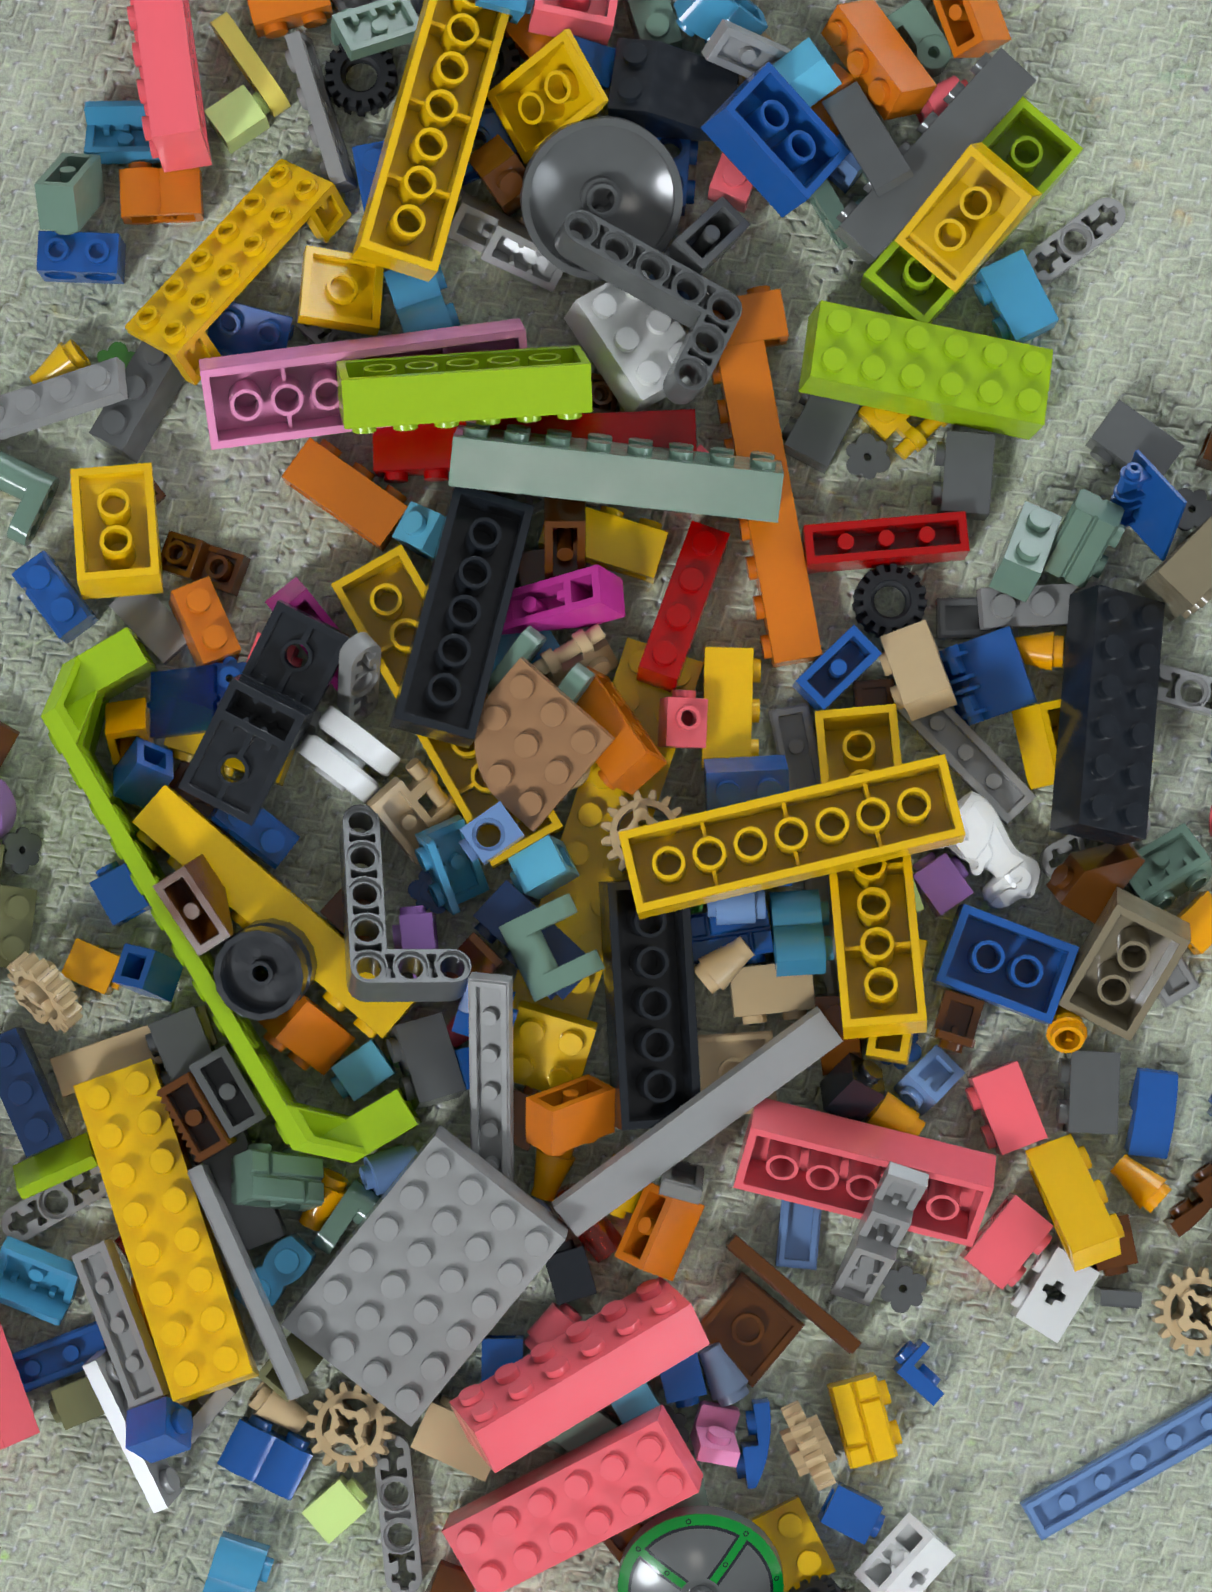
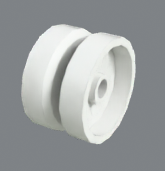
M330 705L319 719L318 724L320 729L334 739L335 742L330 746L318 736L308 734L295 751L315 766L314 770L342 792L347 790L365 804L376 794L379 787L377 782L362 770L363 767L368 765L380 775L389 776L401 759L370 733Z

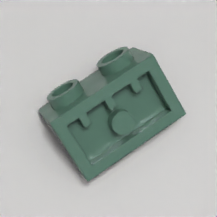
M377 0L356 8H346L339 13L333 14L331 17V40L335 46L341 43L350 61H354L411 43L419 17L410 0Z
M1183 823L1137 850L1145 862L1127 885L1135 896L1166 910L1179 896L1188 891H1197L1209 882L1212 877V860L1187 825Z

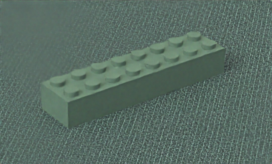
M475 420L466 421V425H459L453 436L448 486L778 523L784 471L782 461L774 460L775 455L772 453L752 451L750 457L734 456L733 449L724 447H710L709 453L693 451L694 446L687 443L671 442L669 443V448L654 447L652 440L643 438H629L627 444L612 442V436L606 434L589 433L588 439L571 437L572 432L563 429H547L546 435L531 433V427L525 425L508 424L506 430L490 428V425H478Z

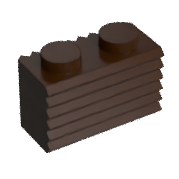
M191 1071L157 1091L156 1096L162 1097L161 1103L166 1104L165 1110L170 1112L169 1118L174 1119L173 1125L179 1126L177 1132L183 1133L182 1140H186V1147L191 1148L190 1154L196 1155L194 1161L202 1162L237 1142L235 1136L232 1138L228 1136Z

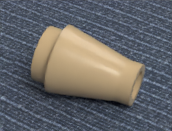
M739 936L734 941L698 958L700 963L694 967V972L706 988L714 994L720 988L724 991L748 960L755 956V954Z
M263 1381L257 1386L247 1402V1405L254 1410L253 1415L289 1429L295 1434L301 1431L308 1421L306 1420L307 1415H310L295 1399L291 1401L289 1399L287 1402Z

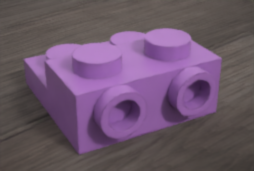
M424 905L399 908L400 924L392 925L394 949H439L436 915L432 912L426 913Z

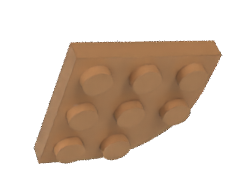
M521 657L487 697L482 708L474 744L478 768L488 789L498 801H501L511 813L534 832L616 738L529 661Z

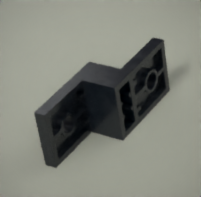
M278 600L242 674L231 679L178 788L251 826L255 824L290 751L300 745L339 667V653L342 646L352 636L282 600ZM292 644H300L308 652V660L302 667L293 666L287 659V650ZM236 758L243 763L245 774L241 780L234 781L225 775L224 764L227 759Z

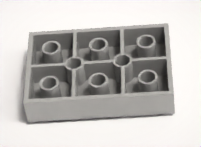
M439 1125L291 1307L281 1325L412 1427L566 1240L569 1226L448 1130Z

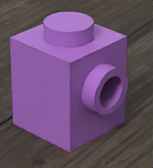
M931 852L912 865L917 871L913 874L917 890L936 917L943 915L974 893L964 879L969 874L956 856L950 859L944 853L936 858L934 853Z

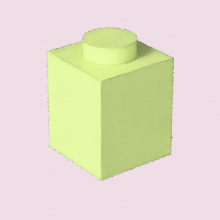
M244 84L204 110L209 124L230 154L270 128L266 117L270 109L257 91L251 95Z
M341 1474L305 1506L302 1514L323 1539L330 1544L366 1512L369 1504L365 1499L368 1497V1494L356 1479L352 1477L348 1481Z

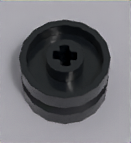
M274 918L257 920L230 938L216 956L213 971L216 990L226 1006L242 1017L258 1021L277 1018L291 1009L307 993L315 979L317 961L313 945L305 933L290 922Z

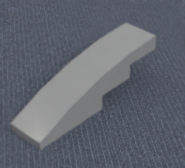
M460 190L448 237L481 252V260L553 292L564 271L558 269L540 253L530 238L526 227L498 209Z
M891 1161L889 1162L847 1248L832 1284L830 1294L866 1306L870 1305L896 1260L897 1248L912 1223L913 1211L927 1189L929 1174Z

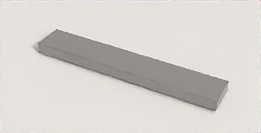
M471 972L468 977L471 1149L514 1183L512 976Z
M200 1164L189 1169L187 1174L287 1399L291 1401L309 1393L209 1165Z

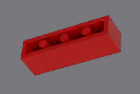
M966 511L808 524L803 526L801 533L807 574L876 568L883 564L884 566H889L890 564L903 566L965 560L970 551Z
M691 521L637 672V681L671 693L672 690H676L722 563L730 533Z

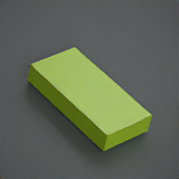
M88 1132L13 1165L16 1189L23 1200L98 1166Z

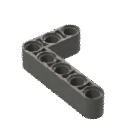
M575 210L569 213L554 239L555 248L560 255L690 328L664 379L663 390L667 398L673 403L686 405L692 402L708 383L741 317L742 304L739 298L729 290L598 216L585 210ZM570 230L579 232L584 240L575 238ZM606 250L617 254L620 260L612 259L608 256ZM641 270L650 272L655 280L646 278ZM677 290L688 294L690 300L683 299ZM713 310H717L720 313H722L725 317V320L716 317L713 313ZM696 342L704 344L708 348L709 353L701 351ZM679 375L687 376L693 383V386L683 383Z
M358 804L349 807L343 816L339 839L348 992L353 998L363 1002L454 1001L461 998L466 992L468 977L472 967L469 957L462 951L456 949H387L379 816L368 805ZM353 828H361V829H364V830L367 831V832L360 833V832H356V831H354V830H352V829H353ZM354 864H365L369 868H358ZM364 899L369 901L371 904H359L358 902H356V900ZM364 935L372 938L373 941L365 942L357 937ZM367 972L373 974L375 978L366 979L359 974ZM410 972L416 975L417 978L409 979L402 976L401 973ZM452 972L456 974L458 978H448L444 976L443 973Z

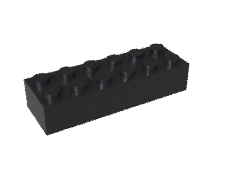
M453 488L389 727L468 749L473 743L535 506L477 489Z
M1099 584L1070 594L1050 822L1051 831L1115 846L1146 840L1164 602Z
M630 881L599 882L603 964L605 966L604 985L610 1086L615 1088V1127L622 1131L649 1129L701 1092L690 907L639 919Z

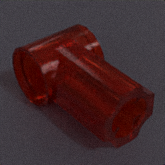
M576 1183L562 1186L557 1192L555 1199ZM605 1216L578 1236V1239L597 1263H599L618 1249L623 1236L608 1217Z

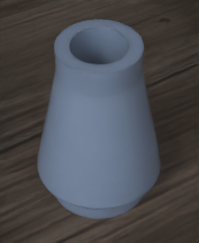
M720 1342L713 1343L698 1352L712 1400H717L720 1407L734 1404L749 1394L750 1391L746 1386L748 1379L726 1354Z

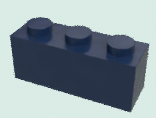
M506 880L473 915L479 921L474 929L489 943L493 944L498 939L508 948L498 927L536 909V907ZM555 924L541 930L558 966H562L586 954ZM509 950L504 957L518 969ZM582 980L547 997L552 1001L558 995L564 1000Z
M15 1027L0 1034V1097L26 1158L35 1156L72 1139L25 1028Z

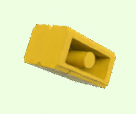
M869 1372L827 1384L828 1394L850 1469L897 1457L898 1453L895 1445L902 1444V1438L896 1419L889 1421L884 1405L891 1404L892 1402L885 1379L878 1381L876 1374Z

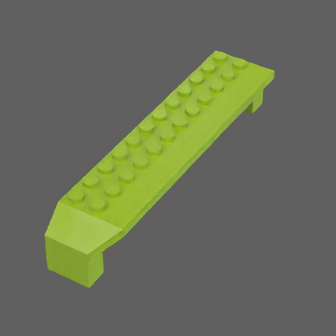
M126 627L62 665L41 714V718L49 730L48 736L60 755L63 754L70 768L68 770L80 790L83 789L91 802L89 807L95 818L101 825L105 826L111 837L109 841L121 860L124 859L130 869V877L135 887L148 900L152 907L150 910L156 923L162 931H166L172 942L171 948L182 966H186L193 978L192 984L202 1001H206L214 1014L212 1018L223 1037H227L235 1050L233 1054L244 1073L249 1074L255 1085L254 1091L265 1109L268 1108L276 1121L274 1123L285 1144H289L292 1150L354 1163L419 1125L422 1121L416 1111L413 1110L411 1102H405L400 1088L352 1116L297 1102L249 1018L242 1017L227 1007L218 994L213 975L215 960L210 951L208 950L200 956L197 955L152 887L164 879L166 875L150 848L135 835L139 829L132 823L133 819L123 801L113 796V784L95 755L105 720L106 703H109L110 699L158 672L140 638Z

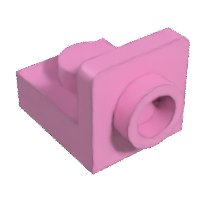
M700 1402L690 1434L697 1461L737 1467L741 1454L735 1436L740 1416L738 1407L731 1405L720 1407L719 1403Z

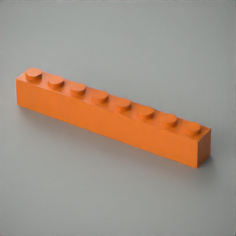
M764 340L726 346L711 375L713 385L720 384L723 397L721 400H716L720 424H728L730 438L724 439V448L733 449L734 456L750 457L752 451L772 453L775 455L774 460L782 461L784 471L778 523L738 518L741 540H749L752 556L745 557L749 581L756 580L759 595L752 596L756 620L763 619L766 635H760L762 655L764 659L771 658L772 668L815 661L822 656V649Z

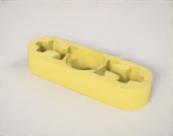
M225 12L211 21L210 26L254 91L261 95L270 109V114L275 118L290 108L291 105L282 89L231 16Z

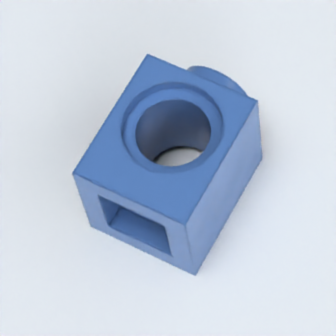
M499 801L459 829L465 838L458 843L472 862L480 858L485 866L525 836L501 801ZM494 825L500 830L501 838L495 846L484 847L478 842L477 834L481 827Z

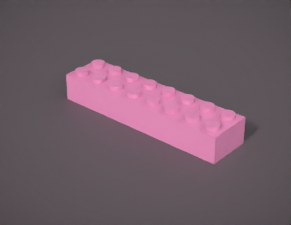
M520 318L199 359L211 450L352 432V429H344L339 410L336 361L527 348L526 329Z

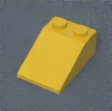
M570 29L563 30L487 93L489 101L524 164L530 161L539 145L555 130L564 125L597 116L609 101Z
M982 142L970 144L894 241L956 293L1015 229L1041 197L1042 193Z
M152 462L70 469L76 573L82 600L164 593Z
M1061 699L1011 711L1030 790L1054 785Z

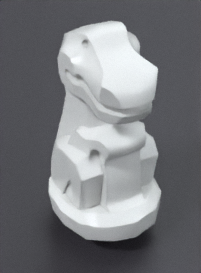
M973 791L965 794L957 801L966 834L964 841L945 847L957 858L968 863L969 872L973 876L980 875L984 870H988L994 875L983 886L982 890L983 898L985 901H988L990 907L1003 909L1019 899L1031 898L1035 893L1040 876L1038 861L1015 847L1000 817L987 799Z

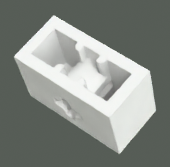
M1052 1244L1049 1250L1044 1249L1036 1256L1031 1266L1035 1273L1027 1285L1021 1283L1010 1300V1304L1014 1306L1010 1314L1058 1343L1100 1272L1090 1266L1075 1272L1066 1252ZM1058 1281L1055 1288L1060 1292L1059 1296L1056 1299L1049 1297L1045 1302L1047 1294L1043 1291L1044 1285L1047 1283L1053 1286Z
M909 1512L855 1571L854 1575L871 1592H923L956 1554L927 1526Z

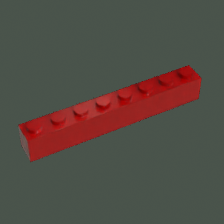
M695 409L582 414L581 418L574 420H563L557 418V415L541 416L540 421L531 423L518 422L516 418H502L499 424L490 425V428L506 430L508 424L525 425L531 427V433L546 435L547 429H563L571 431V437L588 439L589 433H599L612 436V442L627 444L629 438H643L652 440L654 447L669 448V443L671 442L687 443L693 445V451L697 452ZM459 421V425H466V421ZM434 423L418 424V428L412 431H396L393 429V426L377 428V431L372 433L373 471L378 478L384 477L385 483L408 482V476H424V480L429 482L447 481L448 473L450 472L452 441L457 427L437 428Z

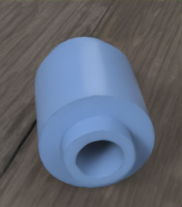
M765 890L707 903L708 917H716V925L754 924L756 919H766Z
M401 1144L365 1156L364 1166L359 1167L360 1177L365 1189H372L377 1196L384 1194L416 1155L415 1147L413 1145L404 1147Z

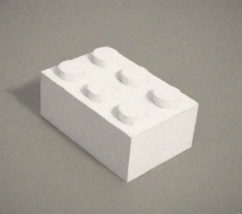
M641 270L643 275L646 278L650 279L644 270ZM609 282L576 299L565 315L564 320L624 411H642L667 397L663 390V382L687 335L679 322ZM679 375L683 383L686 385L691 383L687 376Z

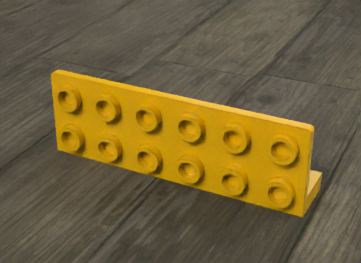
M284 159L278 160L198 248L190 254L172 276L164 282L146 304L138 310L125 325V329L132 336L167 354L183 378L196 386L201 380L199 359L221 356L205 331L305 222H307L317 239L327 243L351 217L352 214L334 183Z

